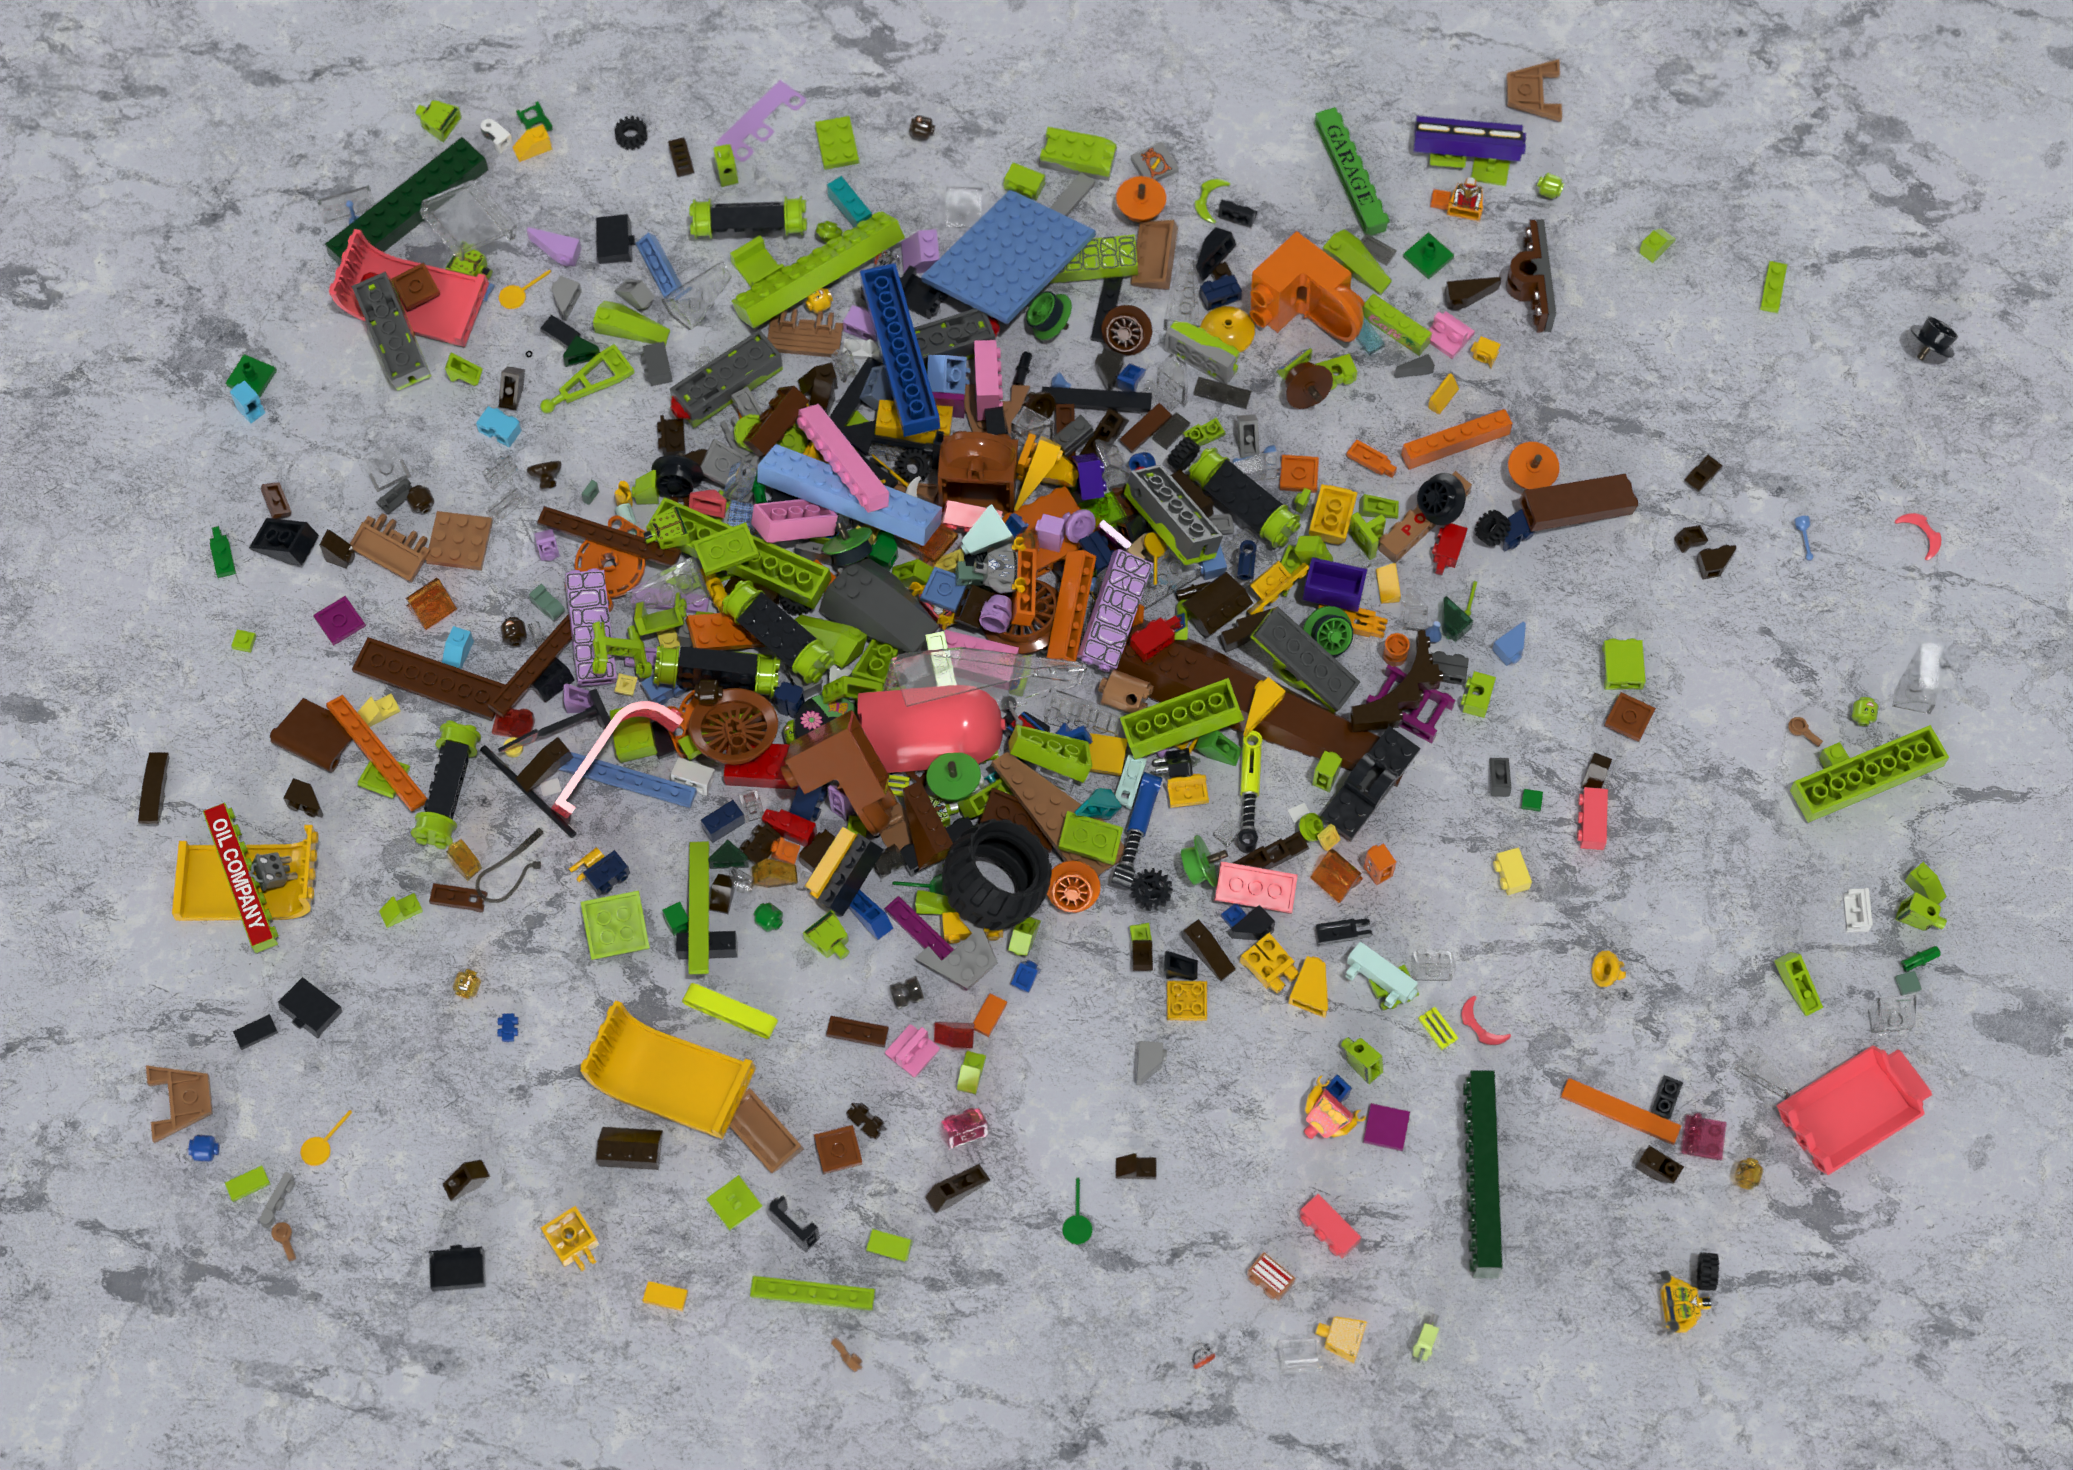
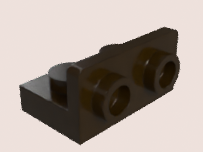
M660 415V422H657L658 433H661V438H658L659 449L663 450L664 456L677 455L678 453L686 454L683 418L665 420L664 415Z
M767 823L756 825L751 831L753 834L751 838L744 840L739 847L741 850L738 854L745 856L758 868L771 855L772 852L770 850L773 841L783 837Z

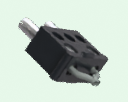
M1188 748L1166 751V757L1153 760L1154 765H1160V767H1155L1156 774L1169 772L1170 778L1192 776V767L1201 762L1200 758L1190 756Z

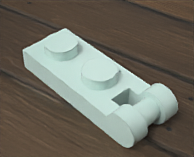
M1129 754L1115 796L1121 805L1132 810L1147 759L1139 758L1135 760L1134 756ZM1122 794H1129V798H1123Z

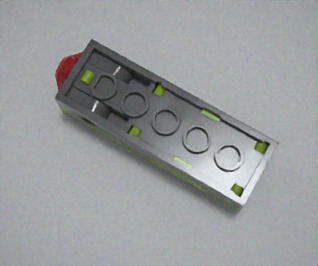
M374 272L364 274L360 283L353 285L352 289L390 381L399 391L431 377L429 368L392 280L386 272L381 274Z
M975 308L914 327L925 368L928 370V355L967 357V360L975 358L974 341L995 340L1000 332V326L996 318H992Z
M759 329L670 388L672 399L670 409L676 418L686 419L693 428L697 427L732 404V394L746 387L751 391L782 371L781 354Z
M1160 464L1147 468L1138 467L1131 471L1124 495L1182 563L1189 565L1214 559L1223 534L1166 469Z

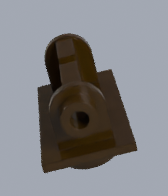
M861 1102L851 1103L854 1109L851 1107L846 1112L848 1118L858 1127L864 1121L866 1124L861 1130L871 1139H878L881 1135L879 1131L887 1130L883 1125L884 1121L876 1115H871L868 1112L870 1109Z

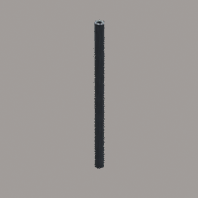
M486 745L481 747L480 751L570 838L576 836L577 833L533 790L529 793L524 790L516 780L517 775Z

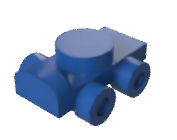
M514 1013L502 1014V1017H498V1025H502V1029H498L497 1034L498 1037H502L503 1042H513L514 1036H518V1028H515V1025L519 1024V1018L515 1017Z

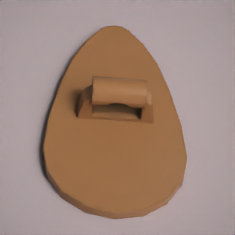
M898 803L890 808L891 820L886 829L880 834L885 846L895 853H899L907 844H914L907 811Z

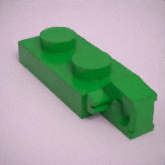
M219 526L213 527L212 533L214 538L210 539V548L217 577L222 578L237 574L227 536H222Z

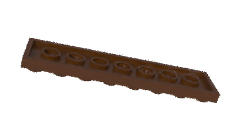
M367 637L352 667V671L359 675L493 721L496 712L491 710L488 704L505 686V684L370 637Z

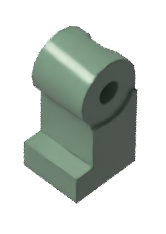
M958 561L955 567L956 586L985 585L983 583V574L975 573L973 571L974 566H966L965 561Z
M542 583L529 593L531 603L552 621H555L565 612L563 605L547 591Z

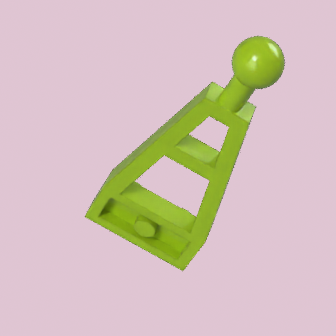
M612 344L598 353L558 389L559 395L553 399H544L540 403V409L544 413H551L555 405L563 400L570 403L620 383L633 375L635 371L617 346ZM604 361L614 376L591 385L585 376L600 362ZM579 381L585 387L571 394H568V391L572 387H574Z

